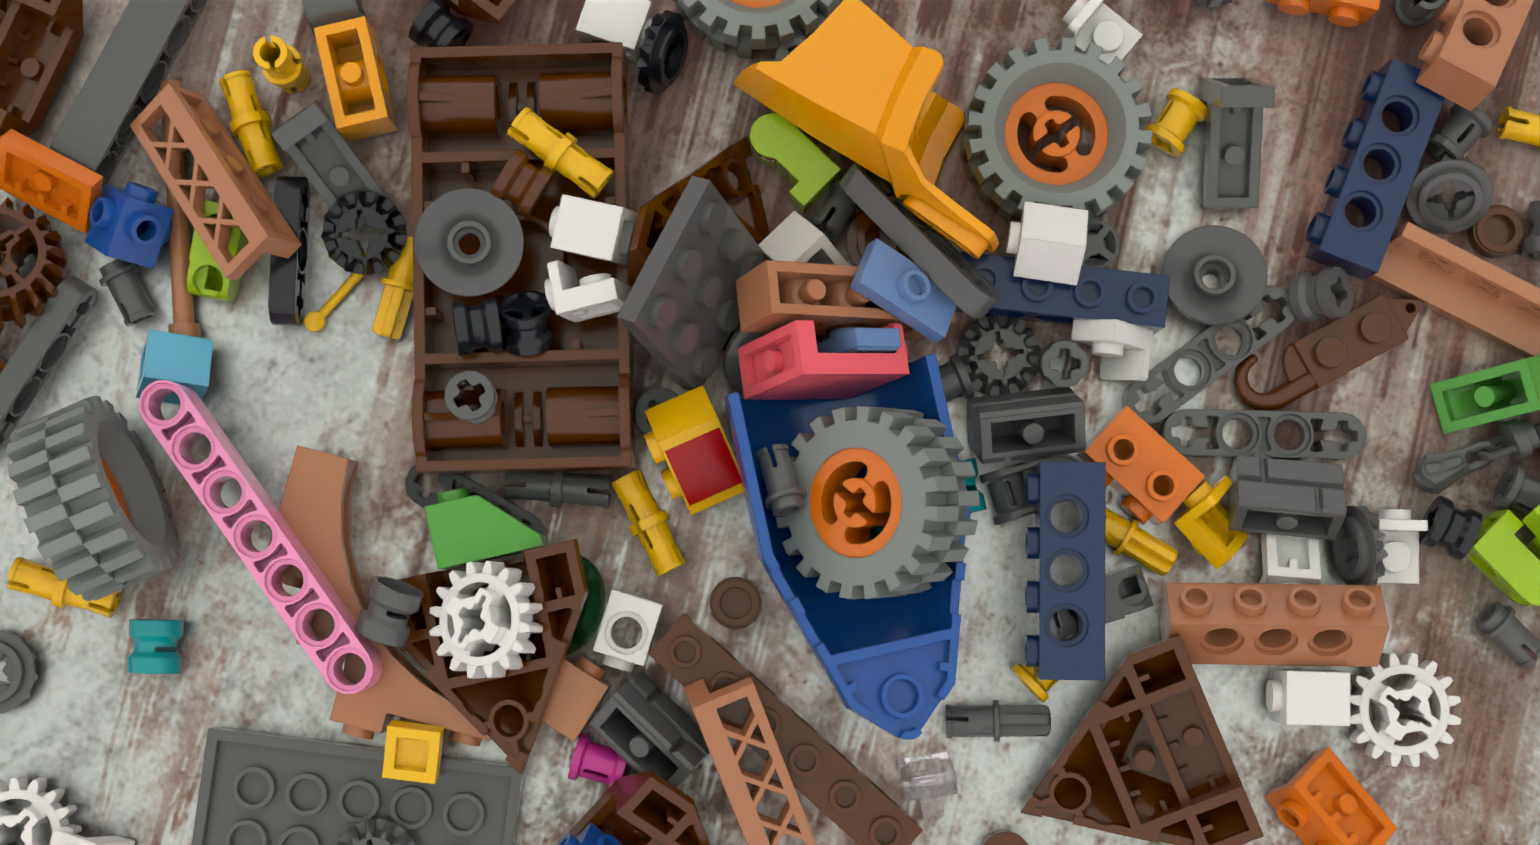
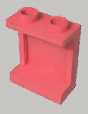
M795 320L737 348L744 400L850 399L906 376L910 372L908 348L904 339L903 326L901 323H889L880 327L899 328L901 347L892 353H818L814 320Z

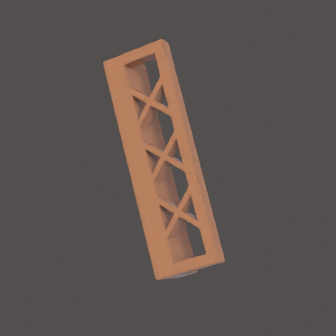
M168 83L129 125L226 279L237 281L264 253L288 259L302 245L203 94ZM167 114L170 118L168 142H159L152 128ZM182 151H191L195 157L192 180H183L179 173ZM206 189H215L219 195L217 219L208 218L203 211ZM231 227L240 228L249 241L234 258L228 250Z
M1410 222L1394 229L1379 271L1368 277L1369 279L1409 299L1422 300L1424 302L1422 306L1525 358L1540 355V288Z
M745 678L712 693H709L704 679L683 686L746 844L778 845L784 833L803 840L805 845H817L752 678ZM747 697L752 710L743 728L739 729L722 723L717 709ZM756 725H758L762 737L753 734ZM727 736L737 739L733 749ZM747 744L768 750L769 757L760 775L742 769L738 765ZM775 770L779 781L771 779ZM746 782L755 785L751 794L748 790ZM765 789L785 795L787 798L778 819L760 814L756 810ZM792 815L794 816L797 826L789 824ZM764 827L772 829L769 837H767Z

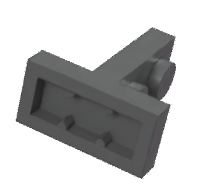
M1199 78V99L1207 102L1202 203L1204 207L1258 208L1263 109L1274 108L1275 86L1253 78Z
M317 100L271 133L282 150L289 153L330 208L338 198L357 191L374 192L388 198L329 119V115ZM360 210L361 218L358 219V227L350 229V234L366 223L362 210Z

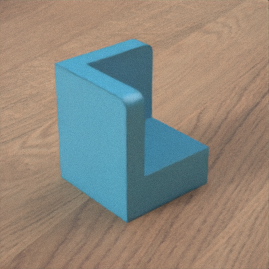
M149 329L141 351L136 398H140L142 391L150 383L157 380H169L191 388L203 401L209 387L213 351L212 340ZM171 393L164 398L163 402L180 404V399L176 393Z

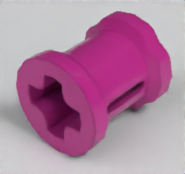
M581 733L571 761L568 779L576 781L578 777H583L611 786L618 778L624 777L628 764L610 746L592 742L589 735Z

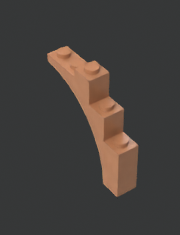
M297 445L279 511L357 621L360 612L367 609L370 603L360 582L352 545L351 501L358 462ZM294 565L288 567L282 575V584L302 588V572ZM321 609L313 617L312 629L319 638L325 640L333 633L335 626L332 615L327 610ZM372 640L370 641L379 652L383 661V672L380 680L372 688L362 692L343 694L337 691L329 719L343 723V733L370 740L373 739L375 732L381 734L387 731V725L394 719V715L400 716V721L444 726V729L451 730L449 739L462 744L479 747L482 739L492 740L488 735L483 736L437 687L399 652L397 647L384 645ZM351 653L347 656L343 673L350 682L359 683L364 678L366 665L359 655Z

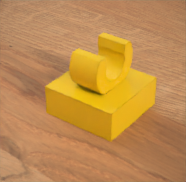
M391 720L387 725L382 778L436 784L440 774L444 726Z

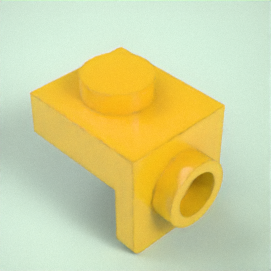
M1227 475L1223 476L1212 486L1206 480L1199 483L1183 501L1187 507L1174 522L1177 528L1188 538L1194 550L1204 556L1216 570L1232 559L1249 536L1246 532L1230 531L1228 529V512L1218 502L1233 484Z

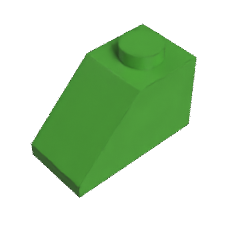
M1540 355L1429 384L1443 433L1446 434L1540 410Z
M468 488L437 494V504L424 506L438 569L464 566L468 562L486 561L548 545L546 535L486 497L480 495L470 496Z

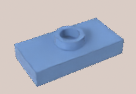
M878 238L867 244L850 288L934 343L945 338L957 305L914 262Z
M838 328L829 332L830 339L817 344L818 353H892L901 347L899 328Z

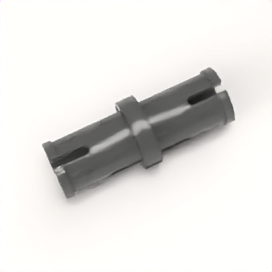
M566 471L505 474V480L526 482L527 485H504V499L548 501L551 507L562 508L563 503L609 509L611 494L590 492L589 489H612V475L566 473Z

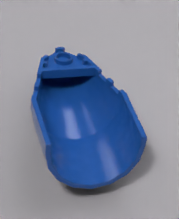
M936 354L926 355L908 363L910 374L850 399L744 400V398H740L739 392L727 394L724 399L759 560L844 706L899 739L913 740L922 734L921 729L940 701L945 700L955 685L961 615L958 613L961 581L965 580L966 563H963V560L946 562L953 573L944 581L930 582L931 589L921 593L907 594V596L846 599L839 597L840 592H824L816 587L819 577L805 578L796 568L804 559L803 556L788 555L782 542L791 538L792 535L789 528H777L776 517L773 516L772 509L765 507L764 499L768 495L759 464L755 459V453L767 447L773 465L777 467L772 445L782 443L789 446L790 457H798L800 452L791 445L799 433L815 434L809 423L819 416L833 417L832 410L843 407L857 408V406L915 410L924 413L923 419H936L947 427L941 437H954ZM956 455L957 461L960 462L958 455ZM867 466L861 469L854 478H864L868 472ZM967 506L966 518L970 519V506ZM961 536L959 542L964 546L965 536Z

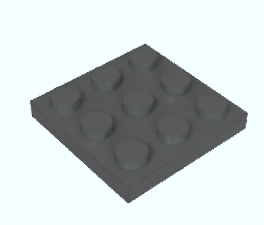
M691 176L617 315V318L670 376L683 389L689 391L699 386H704L707 378L713 375L718 366L719 355L731 332L736 330L740 324L735 280L764 261L769 260L710 180Z

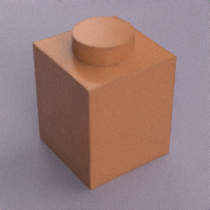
M581 654L577 661L569 657L565 658L542 722L575 742L612 686L611 683L603 679L607 670Z

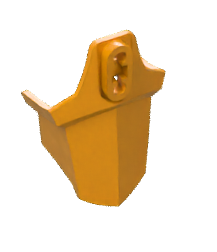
M843 0L815 32L783 60L760 61L745 68L735 79L733 85L812 137L890 182L896 197L904 200L902 205L909 212L970 256L979 259L986 249L993 253L998 247L999 241L994 231L936 187L945 160L963 129L962 126L965 119L963 111L958 106L932 92L944 68L942 55L937 50L923 46L912 47L861 0Z

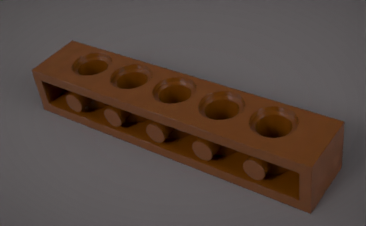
M684 613L649 651L648 655L681 685L686 686L704 679L709 693L751 677L794 787L858 845H911L923 831L914 818L688 614ZM747 697L718 708L717 712L723 723L742 729L752 709ZM756 725L753 734L762 737L759 727ZM748 744L767 761L769 757L768 750Z

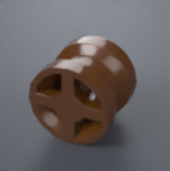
M517 149L502 169L490 194L498 199H507L516 204L518 213L528 218L547 190L555 171L546 166L536 167L529 162L527 154Z

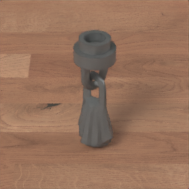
M1511 419L1499 425V435L1490 440L1477 441L1454 451L1426 454L1422 458H1417L1415 471L1412 475L1416 487H1419L1423 492L1439 494L1458 479L1488 466L1496 458L1509 455L1515 462H1519L1531 457L1533 450L1540 446L1538 434L1530 421L1525 419L1519 422L1517 419ZM1502 443L1504 448L1496 451L1495 446ZM1477 452L1481 459L1468 464L1466 455Z

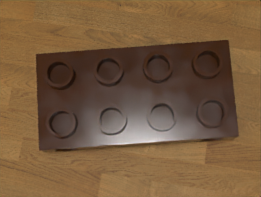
M623 43L410 48L407 106L412 159L415 380L412 394V434L416 455V472L424 475L636 469L633 334L617 318L619 312L575 323L557 315L556 311L552 310V316L548 321L554 327L555 342L550 349L533 356L513 355L507 352L503 346L502 351L491 352L484 347L474 349L470 355L459 356L452 314V302L463 301L468 306L479 305L484 298L495 297L498 308V303L501 299L510 293L532 290L545 294V280L550 279L547 263L556 260L575 269L579 286L581 278L601 273L610 274L612 278L614 277L628 285L629 261L628 266L557 250L550 247L552 237L549 235L550 217L554 208L560 206L562 194L616 205L630 210L627 62ZM525 107L530 108L542 120L563 135L569 132L578 139L576 144L614 171L612 177L608 179L609 182L595 199L590 197L589 194L570 179L555 171L547 190L528 218L518 213L516 204L507 199L503 200L514 211L521 224L524 248L521 262L512 278L494 292L477 297H463L450 294L433 284L424 274L418 263L414 248L416 226L424 210L436 198L447 192L463 188L491 192L502 169L517 149L527 154L531 164L538 168L543 167L544 161L523 144L507 135L512 122ZM466 236L460 241L459 248L463 253L472 255L479 250L480 241L474 236ZM500 322V329L502 330L505 325ZM464 371H476L484 375L496 388L499 397L498 403L496 404L494 415L489 420L480 424L461 421L447 408L444 399L445 388L449 380L456 374ZM470 385L462 390L465 399L459 403V406L468 405L473 411L478 410L482 406L479 397L485 393V389L476 391Z

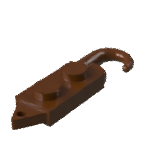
M1381 294L1351 310L1346 317L1335 319L1289 344L1282 356V367L1287 382L1266 393L1255 391L1248 382L1249 370L1258 360L1255 354H1251L1240 362L1235 371L1234 385L1237 395L1244 404L1254 410L1274 411L1281 409L1409 339L1406 332L1424 302L1414 299H1386L1384 294ZM1406 305L1411 307V313L1406 311Z

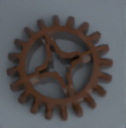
M8 197L0 205V334L4 330V322L13 320L15 325L23 329L26 324V314H31L35 317H40L44 314V303L46 304L50 297H56L58 293L57 286L66 278L65 267L68 265L67 253L62 248V237L58 234V231H51V223L46 215L35 218L34 210L30 207L29 203L15 211L13 202ZM33 254L37 262L31 273L23 279L19 275V269L24 266V259Z

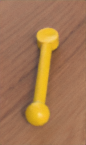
M352 273L318 312L312 311L306 315L304 319L305 327L312 332L323 331L327 325L326 317L364 275Z

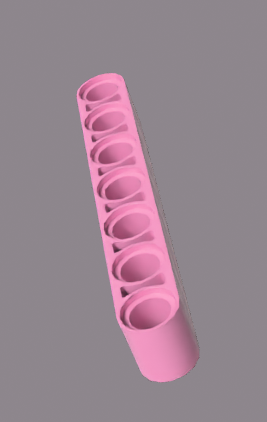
M157 380L150 383L142 391L139 398V411L142 418L324 679L335 691L343 694H354L372 688L380 680L383 672V661L379 652L368 638L362 636L354 629L357 621L198 394L189 387L169 380ZM176 393L180 399V409L173 418L166 420L161 413V404L167 395ZM205 435L210 441L211 452L204 462L197 464L192 458L191 447L197 438ZM235 478L242 488V495L236 505L228 508L222 501L221 490L227 481ZM266 522L272 530V541L267 549L260 552L253 546L251 534L259 523ZM292 565L296 566L303 575L302 588L293 596L288 594L282 586V575ZM321 609L327 610L332 615L335 626L333 633L325 640L319 638L312 629L313 617ZM351 653L359 655L366 665L364 678L359 683L350 682L343 673V662Z

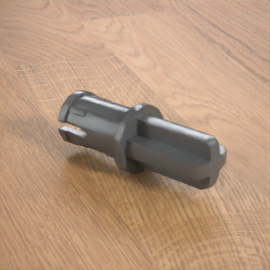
M993 700V705L951 706V704H946V721H968L946 722L947 739L952 737H994V742H1000V737H1037L1050 734L1051 713L1046 705H999V700Z

